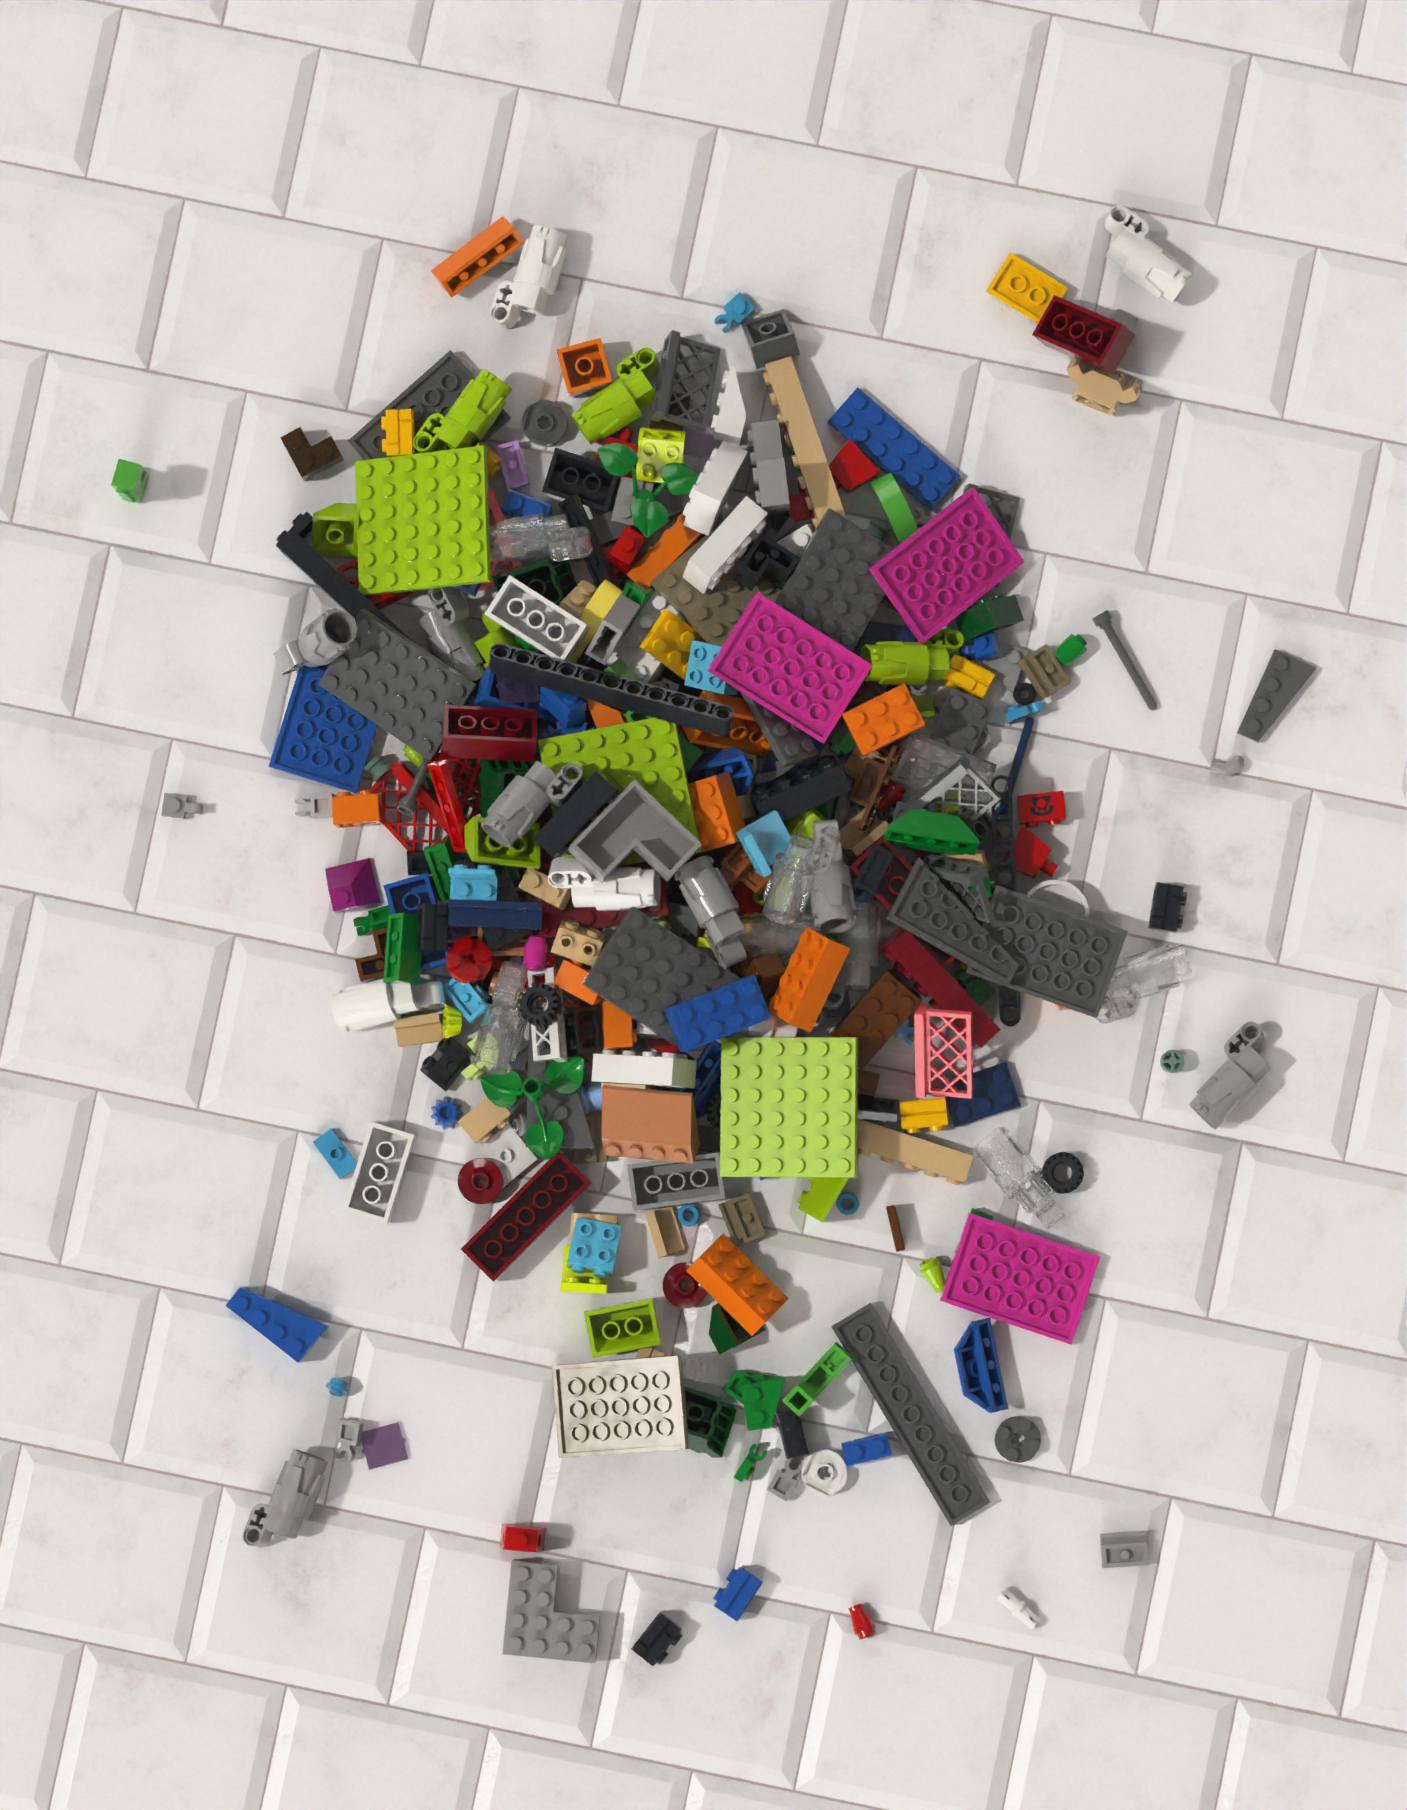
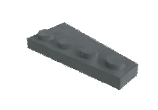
M1275 649L1237 734L1258 743L1316 670V667Z

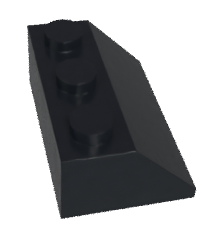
M555 448L542 492L564 499L578 494L583 505L609 512L617 490L619 476L609 473L600 461Z

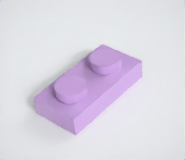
M518 440L497 445L498 456L503 460L500 464L507 490L530 485Z

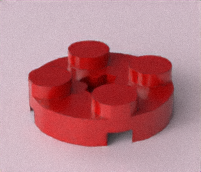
M467 936L461 937L447 951L446 965L449 974L455 980L465 984H470L477 980L478 982L482 981L491 970L492 951L480 940ZM472 957L475 963L466 965L464 958Z

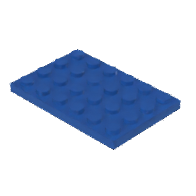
M329 664L318 667L304 665L298 670L269 767L357 794L378 725L318 685Z

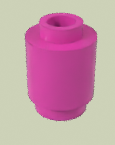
M536 936L529 937L528 942L525 944L522 962L526 966V970L540 972V969L545 968L549 947L547 939Z

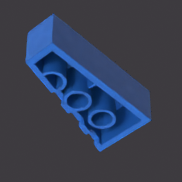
M239 1287L225 1305L297 1363L303 1360L329 1326L244 1287Z

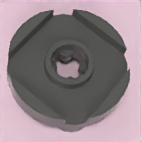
M540 400L525 410L522 417V427L525 436L530 442L545 447L556 445L564 437L568 421L565 412L557 403L550 400ZM547 417L551 426L541 429V425L538 422Z
M1013 1416L1001 1422L996 1430L994 1442L997 1451L1002 1457L1011 1462L1022 1463L1033 1458L1038 1452L1041 1435L1035 1423L1024 1417ZM1015 1433H1018L1019 1436H1024L1020 1446L1011 1442Z

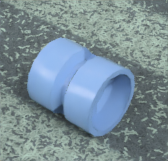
M592 1081L587 1083L586 1087L581 1085L578 1093L584 1113L588 1114L590 1109L595 1111L602 1110L601 1082Z

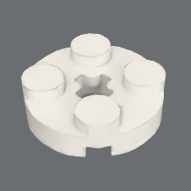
M827 1449L817 1450L810 1454L803 1462L801 1470L802 1480L806 1488L819 1496H828L840 1491L845 1485L848 1475L847 1467L842 1457L836 1452ZM825 1466L829 1467L828 1472L831 1473V1476L821 1479L818 1469H823Z

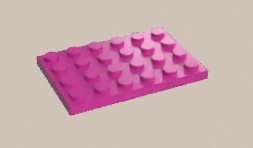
M970 488L870 567L869 571L918 642L924 643L1021 566L1024 560L975 488Z
M755 592L707 671L824 744L873 665L765 596Z
M968 1213L939 1301L1072 1345L1100 1256Z

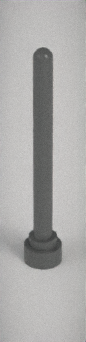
M1108 610L1104 611L1092 619L1096 627L1099 626L1100 629L1104 630L1148 708L1155 710L1157 703L1111 625V614Z
M425 757L407 796L401 798L398 803L397 810L402 814L413 816L416 811V797L429 770L426 764L430 761Z

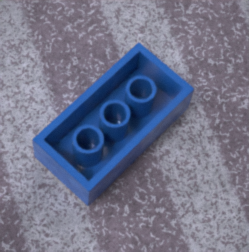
M428 873L383 885L391 914L404 912L417 916L418 904H438ZM422 951L420 972L445 966L447 951Z
M755 975L745 976L664 1008L680 1052H688L771 1019Z

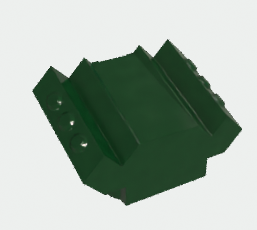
M565 551L555 552L550 556L535 559L492 576L498 592L510 575L555 605L560 604L577 586Z
M479 760L482 769L479 775L481 784L479 807L483 813L481 817L486 818L488 816L487 810L516 775L524 777L535 762Z
M684 1386L689 1449L697 1453H706L712 1458H722L737 1409L728 1403L721 1402L720 1397Z

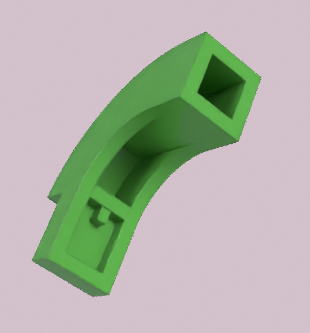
M889 473L871 481L870 484L899 545L916 532L918 527L892 474Z
M835 1342L782 1401L794 1413L800 1416L852 1360L853 1356L839 1343Z

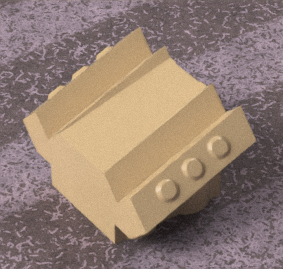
M1077 359L1071 360L1066 369L1071 381L1077 383L1072 399L1109 416H1114L1119 402L1127 404L1135 401L1141 393V387L1137 378L1127 382L1123 372L1119 374L1114 372L1112 375Z

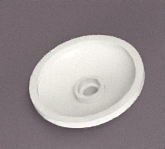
M1044 881L1034 886L1027 893V896L1087 917L1090 916L1089 906L1083 893L1066 881Z

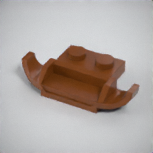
M739 842L721 862L720 872L730 890L735 884L739 886L743 883L759 896L786 865L788 860L784 857L770 865L769 868L772 873L763 877L756 872L741 842Z

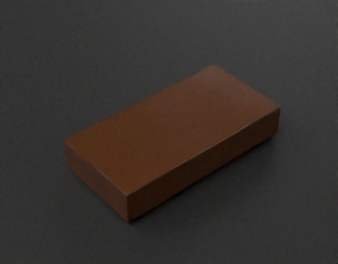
M887 1206L886 1211L896 1252L903 1251L905 1245L896 1206Z

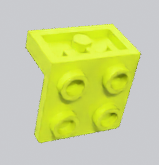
M640 428L637 451L639 460L636 465L637 480L665 482L660 475L662 468L666 464L673 462L683 464L686 432Z
M565 1245L560 1291L607 1294L609 1276L607 1278H599L594 1276L592 1272L585 1271L584 1274L572 1272L571 1268H567L571 1245Z

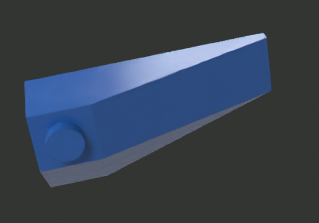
M488 664L478 684L474 705L537 709L538 722L556 726L558 722L551 712L539 701L541 686L494 674L490 671Z

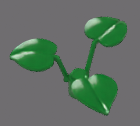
M619 443L607 444L597 450L603 467L609 473L615 476H625L630 471L632 472V495L635 499L630 506V513L636 526L646 538L663 527L668 520L666 508L661 503L654 501L660 491L667 486L669 492L673 495L688 494L693 486L696 485L699 477L688 466L673 462L666 464L662 468L660 475L665 482L661 483L653 494L647 489L638 491L636 469L633 467L639 460L636 452L629 446Z
M567 1057V1062H552L545 1071V1078L550 1084L544 1081L539 1082L535 1078H528L522 1085L520 1076L512 1070H500L480 1078L485 1095L498 1107L507 1108L513 1106L516 1103L517 1095L521 1096L523 1093L528 1100L534 1102L541 1124H533L528 1128L525 1134V1142L534 1154L545 1160L552 1158L558 1153L563 1143L564 1133L557 1121L552 1120L545 1123L538 1100L544 1094V1087H555L556 1091L560 1094H571L577 1091L583 1082L584 1059L581 1057Z

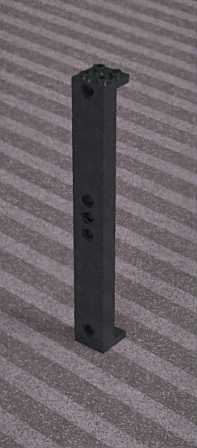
M308 512L304 515L300 513L293 520V527L288 532L284 530L277 537L278 543L276 547L338 606L351 615L354 620L360 610L364 608L409 638L303 540L312 531L313 517ZM472 695L465 706H477L474 705L475 698Z

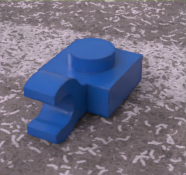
M990 631L974 638V645L961 646L959 655L962 657L966 656V659L969 661L976 658L981 662L998 655V634Z

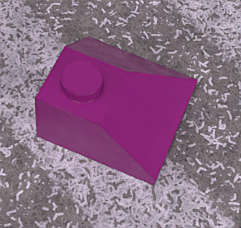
M370 858L325 869L333 912L340 913L380 903Z

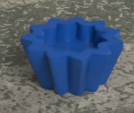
M445 1096L442 1101L436 1100V1106L431 1107L434 1112L431 1118L435 1119L436 1126L441 1125L442 1129H446L449 1126L453 1129L455 1123H458L460 1120L459 1117L464 1114L460 1111L462 1105L456 1104L455 1098L449 1100Z

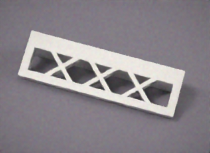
M550 967L540 969V972L527 971L528 986L530 988L532 987L531 984L535 983L534 976L545 975V985H549L556 990L557 994L562 998L560 1001L563 1003L562 989L553 985L559 970ZM540 997L536 998L532 1004L533 1011L535 1013L544 1012L548 1007V1000L547 1006L544 1008L542 1012H540L536 1008V1002L539 1000ZM564 1006L560 1007L561 1015L557 1014L556 1016L559 1019L557 1021L552 1020V1025L549 1026L544 1034L538 1031V1026L536 1027L531 1024L534 1062L555 1060L558 1063L567 1062ZM544 1041L550 1044L551 1054L540 1055L539 1047Z

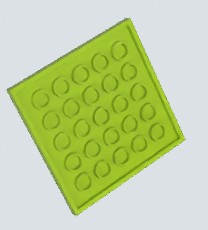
M482 445L355 461L356 508L359 511V526L357 530L359 592L364 596H374L491 582L487 447Z
M649 718L538 740L542 764L550 768L556 775L566 764L576 763L582 768L585 783L596 770L604 768L623 786L619 791L620 793L635 780L699 840L677 724L657 718ZM570 774L567 778L573 780L578 775ZM551 805L552 815L554 816L561 808H555ZM633 850L617 867L645 862V860ZM568 852L566 855H563L562 857L574 856L570 852Z
M857 1037L721 1038L720 1177L857 1178Z

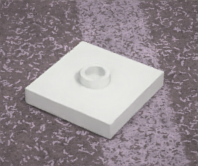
M507 1124L473 1152L477 1158L488 1159L499 1167L503 1176V1187L538 1160L532 1151L526 1148V1144L510 1124Z

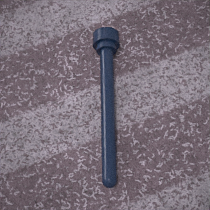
M1031 717L1025 720L1008 776L1012 784V794L1034 725V719ZM1000 802L999 807H996V812L1000 815L1008 811V804L1005 802Z

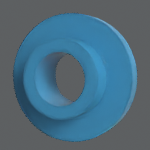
M844 1192L837 1198L836 1205L842 1214L851 1215L858 1210L859 1199L852 1192ZM845 1199L852 1201L850 1208L844 1207L843 1202Z
M685 1204L679 1209L678 1219L683 1225L691 1227L700 1221L701 1212L696 1205ZM689 1210L694 1213V1217L691 1220L685 1217V1213Z
M331 1378L330 1383L328 1382L326 1385L330 1389L329 1393L337 1397H342L343 1394H348L349 1392L347 1389L349 1384L340 1379Z

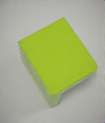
M910 694L922 719L935 718L933 694L918 696Z

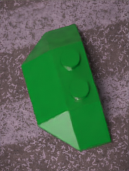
M926 809L910 810L890 823L884 835L885 841L892 842L901 847L948 855H975L979 846V839L959 816H954L950 813L930 812Z

